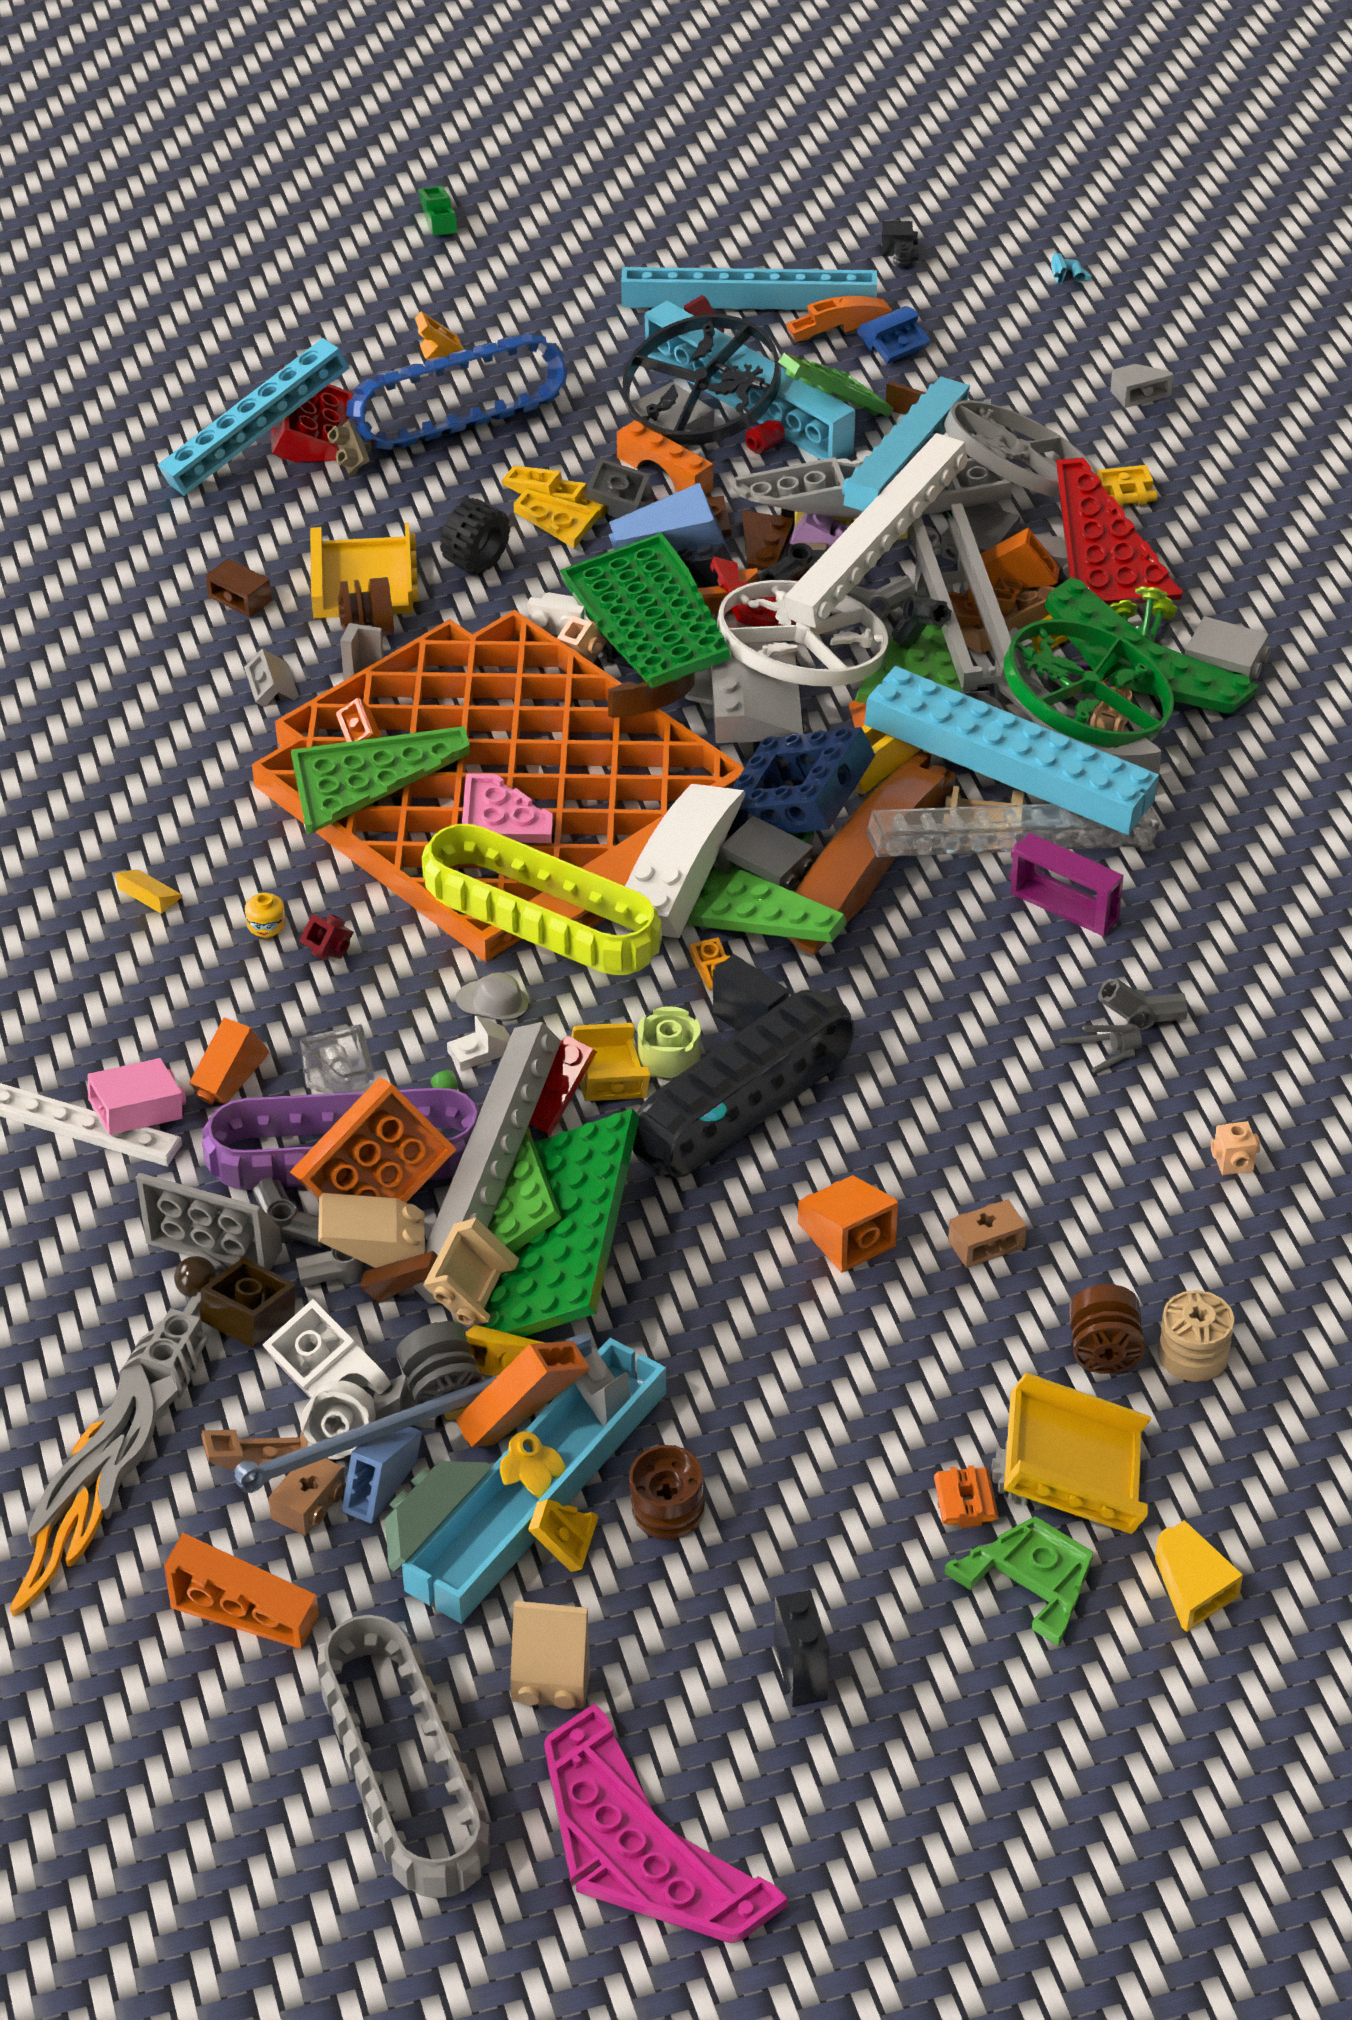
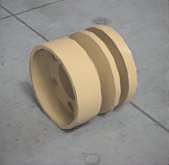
M1185 1291L1173 1296L1165 1305L1162 1316L1158 1355L1163 1367L1175 1377L1191 1382L1208 1381L1219 1376L1227 1367L1234 1326V1315L1231 1307L1222 1298L1205 1291Z

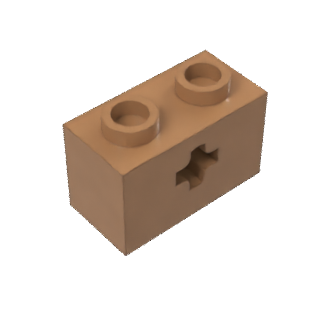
M1009 1199L950 1219L948 1242L964 1266L968 1268L1025 1248L1027 1225Z
M325 1458L289 1472L268 1497L271 1519L306 1536L314 1526H318L323 1521L326 1511L331 1505L343 1497L346 1488L343 1466Z

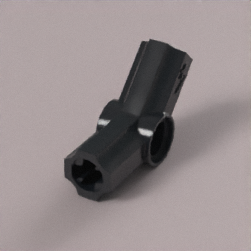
M804 543L793 544L789 547L786 557L762 572V580H800L827 550H812L809 545Z
M908 596L904 602L903 616L892 631L893 640L899 643L901 647L910 648L912 644L916 643L927 625L943 626L945 622L949 621L952 610L949 609L945 601Z

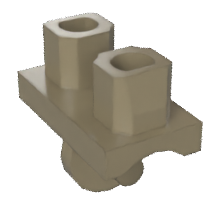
M350 419L342 426H334L328 432L327 437L330 443L338 445L339 451L335 457L338 465L346 466L348 474L355 475L359 467L370 461L368 453L372 450L373 446L370 440L366 442L362 440L360 434L355 429L357 427L355 420Z

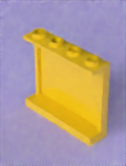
M405 523V536L327 541H322L321 527L310 528L313 619L339 617L337 597L339 595L340 582L347 581L349 593H355L354 580H359L362 592H368L369 579L388 577L393 614L414 613L413 602H418V585H412L418 584L417 568H412L417 567L415 533L410 534L409 523Z
M1025 1372L1012 1389L1010 1396L1004 1490L1132 1534L1148 1515V1504L1139 1501L1141 1432L1151 1421V1416Z

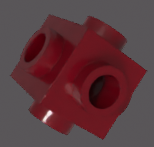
M312 914L299 942L312 949L311 953L321 959L327 960L329 956L341 959L350 946V939L354 931L345 927L346 921L338 916L329 914L328 917Z

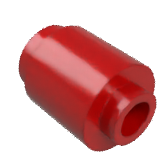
M767 420L746 432V445L754 453L761 454L779 445L785 437V430L779 421Z

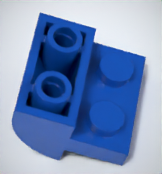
M909 306L901 307L863 323L857 329V334L870 351L876 349L886 364L927 348L931 342L917 322L919 314Z

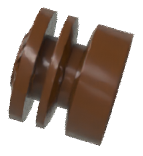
M388 577L369 579L368 592H362L359 580H354L355 593H349L347 581L340 582L337 599L340 625L344 632L348 624L352 623L382 628V636L394 635Z
M1098 1284L1085 1288L1073 1297L1069 1304V1319L1072 1330L1073 1356L1078 1365L1087 1371L1099 1374H1114L1128 1370L1136 1365L1144 1355L1145 1344L1141 1327L1140 1304L1135 1293L1126 1287L1115 1284Z
M659 1445L645 1450L636 1457L629 1474L632 1515L636 1525L647 1535L658 1539H677L691 1533L699 1526L704 1517L705 1510L703 1470L698 1459L690 1451L676 1445Z

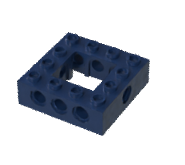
M844 727L832 731L819 730L807 734L794 733L789 736H770L763 739L731 788L744 790L746 794L728 831L729 837L752 816L786 833L830 829L875 757V753L862 727ZM794 779L805 780L802 785L787 786L785 782L786 780Z

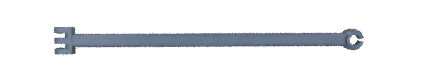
M583 1333L566 1339V1341H574L584 1358L592 1353L590 1346L591 1335ZM498 1375L258 1465L255 1462L243 1461L234 1470L235 1482L246 1493L256 1492L265 1482L270 1481L272 1478L468 1405Z

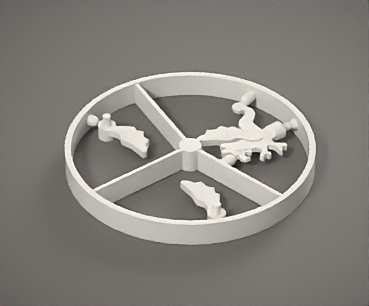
M768 580L750 583L730 592L720 605L717 626L719 632L723 634L725 644L729 646L731 654L748 667L770 677L802 685L839 686L855 683L870 677L881 667L884 661L888 644V635L884 624L868 607L847 595L835 607V609L843 613L827 617L816 628L799 622L796 625H791V620L787 618L784 596L798 581ZM776 597L777 602L757 598ZM740 603L748 604L751 608H757L761 605L767 609L777 611L775 618L779 620L778 624L784 626L728 628L724 615ZM861 622L867 627L865 633L859 635L850 631H840L839 634H833L830 645L859 642L861 647L870 648L872 640L878 642L880 647L879 653L865 663L847 667L816 637V635ZM794 640L797 643L804 644L829 669L805 668L771 659L774 655L781 656L786 653L796 652L798 646L793 644L774 642L773 644H768V646L763 645L762 650L756 652L744 643Z

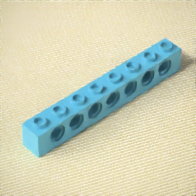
M320 339L158 464V467L168 484L185 496L349 369V366L340 349L326 339Z

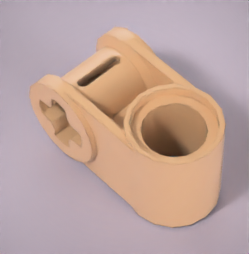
M1116 686L1110 687L1132 702V692L1130 689H1117ZM1101 701L1092 714L1090 726L1123 732L1129 719Z

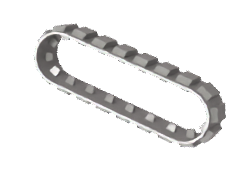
M374 1615L352 1617L340 1623L329 1633L326 1644L319 1648L317 1670L323 1701L329 1716L333 1718V1726L341 1745H344L345 1758L351 1773L355 1774L356 1786L362 1802L367 1805V1814L374 1833L378 1834L379 1846L386 1863L392 1864L393 1876L407 1890H412L420 1896L436 1899L455 1896L481 1878V1867L489 1864L490 1832L489 1824L486 1823L485 1809L478 1793L474 1792L473 1780L467 1765L461 1761L460 1748L454 1734L449 1731L448 1719L442 1705L438 1704L437 1693L430 1676L426 1675L425 1663L420 1651L412 1646V1636L397 1623L385 1617ZM372 1654L385 1656L400 1664L398 1671L402 1679H409L414 1692L410 1696L413 1707H420L426 1721L421 1725L424 1735L432 1736L437 1748V1752L433 1754L437 1765H444L450 1780L445 1783L449 1795H456L461 1807V1811L457 1813L460 1824L468 1825L472 1836L466 1837L465 1848L457 1854L448 1858L433 1860L418 1857L404 1847V1844L407 1843L403 1831L395 1830L390 1817L395 1813L392 1801H384L378 1787L384 1783L381 1773L372 1771L367 1756L372 1753L368 1742H361L356 1727L361 1724L357 1713H349L344 1700L349 1696L346 1685H339L335 1677L336 1674L342 1673V1666L346 1662L358 1656Z

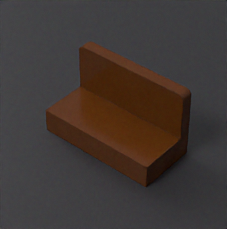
M889 381L886 385V402L894 407L893 412L906 415L911 406L916 404L920 396L926 392Z

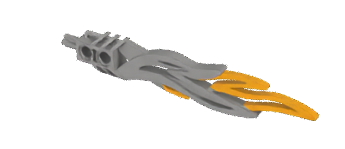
M198 1292L196 1296H192L183 1312L170 1308L163 1321L158 1322L152 1331L139 1340L135 1350L130 1354L126 1364L119 1373L120 1381L112 1406L105 1410L87 1428L72 1450L73 1457L57 1472L47 1486L30 1522L28 1538L30 1546H36L31 1566L10 1605L12 1616H16L28 1608L50 1584L58 1571L66 1541L75 1525L76 1529L66 1556L67 1566L74 1565L83 1555L92 1541L102 1517L104 1516L105 1519L111 1517L122 1480L146 1455L154 1434L155 1419L177 1397L180 1398L182 1396L183 1389L181 1384L184 1381L188 1386L191 1381L190 1369L192 1368L194 1373L197 1371V1358L208 1341V1336L203 1332L200 1318L201 1292ZM136 1406L134 1420L126 1437L124 1434L120 1435ZM97 1480L94 1506L89 1524L84 1533L90 1505L87 1489ZM68 1510L57 1532L52 1557L43 1575L38 1579L44 1564L52 1528Z

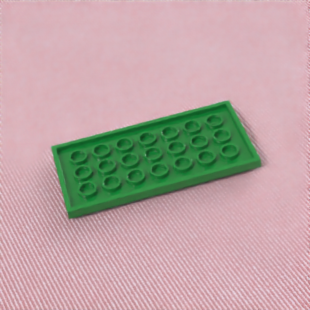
M633 1108L621 1113L612 1114L595 1122L586 1123L583 1126L566 1132H560L543 1140L534 1141L562 1219L513 1253L519 1258V1262L515 1270L500 1274L486 1308L490 1318L488 1322L483 1323L482 1327L524 1337L597 1313L640 1118Z

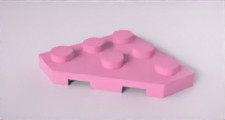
M466 774L462 824L481 826L520 843H552V813L545 808L540 810L534 806L532 799L517 788L514 790L510 789L504 784V779L497 774Z

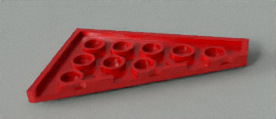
M1085 458L1056 460L1069 578L1073 577L1084 582L1085 586L1109 606L1122 600H1130L1132 603H1147L1146 600L1142 599L1143 595L1135 593V589L1139 587L1159 588L1161 591L1167 592L1165 597L1171 600H1182L1181 587H1177L1169 576V571L1159 562L1158 556L1146 541L1144 542L1137 533L1131 520L1125 517L1123 509L1102 486V481L1091 471V466Z

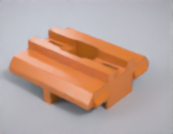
M969 1465L967 1469L957 1470V1467H950L949 1471H938L934 1475L938 1508H940L943 1524H959V1528L982 1526V1521L991 1522L999 1519L990 1472L986 1467L974 1468V1465ZM972 1496V1499L963 1500L962 1497Z

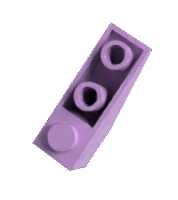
M805 513L794 528L790 544L826 543V550H828L849 526L830 516Z

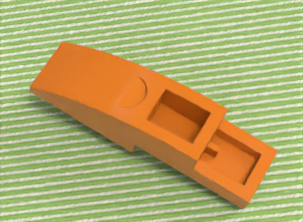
M834 297L807 305L809 314L786 323V327L796 343L809 340L818 333L832 331L838 325L842 327L845 333L856 331L861 324L890 313L892 309L884 299L876 297Z

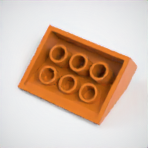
M379 1077L294 1166L290 1173L318 1200L322 1193L397 1198L407 1203L456 1151V1148L392 1083Z

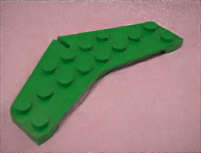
M1070 577L1047 595L1045 608L1053 619L1074 620L1103 628L1124 638L1143 651L1155 662L1167 678L1172 689L1174 701L1223 713H1233L1257 693L1259 685L1252 682L1245 675L1234 674L1149 641L1085 586V583L1081 580ZM1067 636L1094 671L1108 652V649L1086 640ZM1113 652L1098 673L1101 681L1109 677L1107 685L1115 686L1116 683L1113 679L1117 670H1122L1123 668L1134 670L1135 667ZM1146 677L1140 679L1139 682L1132 680L1131 683L1121 687L1159 697L1155 688Z

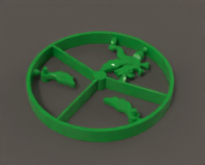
M1066 619L1036 621L1024 626L1015 634L1004 657L1005 678L1017 699L1042 722L1074 739L1098 746L1114 748L1132 743L1144 737L1152 741L1163 731L1171 716L1174 705L1173 693L1161 669L1135 645L1103 628ZM1048 635L1069 636L1086 640L1108 649V652L1094 671H1084L1081 667L1077 666L1076 662L1070 661L1066 657H1052L1054 653L1049 646H1052L1055 641L1053 638L1048 637ZM1037 636L1043 638L1039 645L1042 650L1041 653H1037L1030 646L1027 648L1023 645L1019 646L1021 642ZM1018 648V650L1023 652L1022 657L1027 659L1024 662L1027 670L1031 667H1036L1035 674H1039L1040 677H1043V671H1046L1048 675H1051L1050 679H1059L1060 684L1064 688L1039 698L1021 677L1015 664L1014 649ZM1113 652L1135 667L1134 670L1124 668L1117 670L1113 679L1116 683V688L1120 689L1124 685L1131 683L1132 680L1139 682L1140 679L1146 677L1155 688L1163 707V719L1161 721L1099 680L1098 673ZM1068 673L1083 674L1081 680L1072 683L1068 679ZM1081 692L1092 694L1143 728V730L1120 732L1086 725L1092 711L1100 703V700L1097 699L1091 700L1086 698L1084 701L1079 700L1075 707L1076 715L1074 719L1060 713L1051 706Z

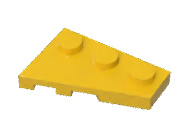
M525 489L514 502V512L574 549L599 519L598 509Z

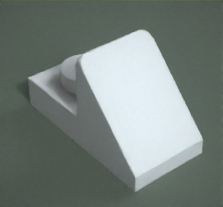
M476 1015L475 1033L447 1042V1050L459 1070L463 1071L502 1057L511 1036L504 1026Z

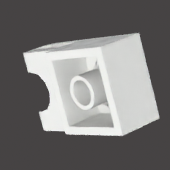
M314 1299L263 1344L273 1360L309 1398L328 1381H348L360 1387H369L377 1394H382L392 1385L379 1366ZM336 1416L335 1422L341 1424L342 1418Z

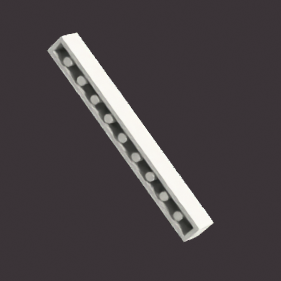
M936 433L784 596L787 618L816 628L826 619L838 603L845 599L850 590L859 584L862 577L876 565L883 554L890 550L894 542L921 516L928 505L935 501L939 493L965 468L968 460L965 442Z

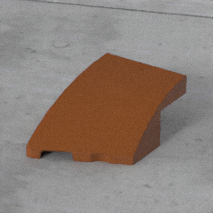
M998 577L996 587H992L1002 615L1014 607L1023 585L1022 580ZM970 585L967 594L948 592L959 626H973L983 623Z

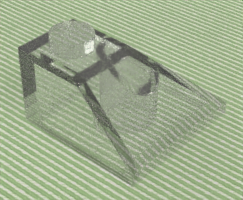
M362 1024L300 1039L304 1082L307 1088L324 1094L366 1092L375 1082Z

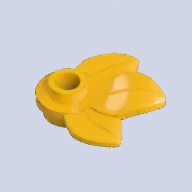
M528 1431L519 1432L511 1438L509 1453L500 1463V1475L504 1485H511L520 1480L528 1491L538 1499L549 1489L552 1477L559 1478L566 1470L564 1461L558 1452L553 1448L542 1445L540 1439ZM523 1443L529 1446L531 1452H527L524 1449Z

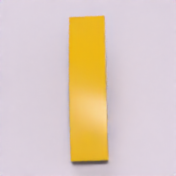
M513 466L501 480L502 485L520 494L525 489L598 509L599 519H602L609 511L610 506L584 498L587 488L586 483L562 480L561 471Z

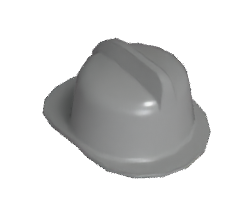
M501 972L491 973L478 981L464 985L457 992L455 998L457 1006L462 1011L499 1020H513L522 1016L527 1011L529 1004L527 995L520 989L514 977Z

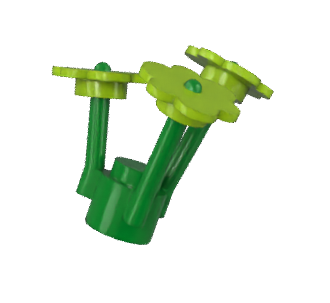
M1139 587L1135 589V593L1143 595L1142 599L1146 600L1147 604L1143 626H1136L1134 628L1154 643L1161 619H1173L1178 607L1172 604L1173 602L1170 598L1165 597L1167 592L1155 587ZM1122 600L1119 603L1110 605L1126 621L1136 614L1135 610L1138 609V605L1130 600ZM1152 612L1155 620L1150 632L1149 624Z

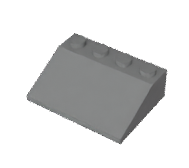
M138 1173L136 1176L146 1244L188 1256H193L197 1251L204 1250L227 1267H231L245 1257L271 1270L282 1251L280 1227L261 1206Z

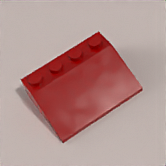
M330 384L319 391L271 429L272 454L281 459H288L294 462L337 461L335 457L339 451L338 445L330 443L327 434L334 426H342L349 419V416H346L347 402L352 399L353 392Z

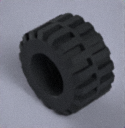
M469 498L468 501L461 502L460 506H457L453 513L449 515L443 527V533L440 538V542H442L440 545V550L443 552L442 556L447 561L474 575L483 574L487 569L490 570L499 561L509 541L511 526H509L510 520L507 514L477 498Z

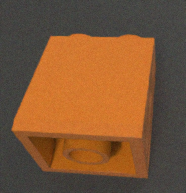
M854 1175L841 1181H836L829 1187L814 1194H809L798 1201V1224L841 1273L896 1247L897 1200Z

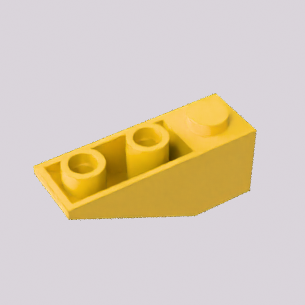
M474 1325L465 1332L471 1346V1354L476 1358L477 1367L480 1368L482 1374L489 1376L500 1374L529 1344L544 1343Z

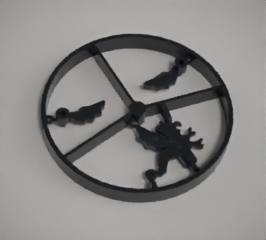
M708 314L693 316L661 328L636 349L624 371L623 394L632 419L648 429L680 445L713 443L738 434L754 424L766 413L775 400L780 388L781 365L778 362L779 357L773 341L757 325L730 315ZM714 328L740 331L705 368H699L695 371L647 357L666 341L684 333L702 329L704 338L698 343V347L691 357L693 361H696L699 358H705L707 353L712 352V347L714 346L713 336L715 335ZM751 336L761 341L774 357L775 368L770 384L765 383V379L756 377V375L763 373V369H760L759 365L753 372L750 371L752 369L751 364L744 365L746 369L744 372H741L736 365L731 369L725 365L728 359ZM639 366L695 383L674 430L654 425L649 422V418L657 421L659 412L671 409V406L676 404L675 400L678 397V393L676 392L675 385H671L669 390L660 398V402L657 405L649 404L646 407L648 416H640L631 405L630 386ZM718 370L724 372L721 373V383L710 384V378ZM750 387L758 390L766 388L767 391L750 410L745 409L750 401L746 394ZM708 388L709 391L715 392L716 395L723 394L725 396L736 391L738 398L742 400V403H738L735 407L737 412L742 413L740 417L711 429L684 431L701 391Z

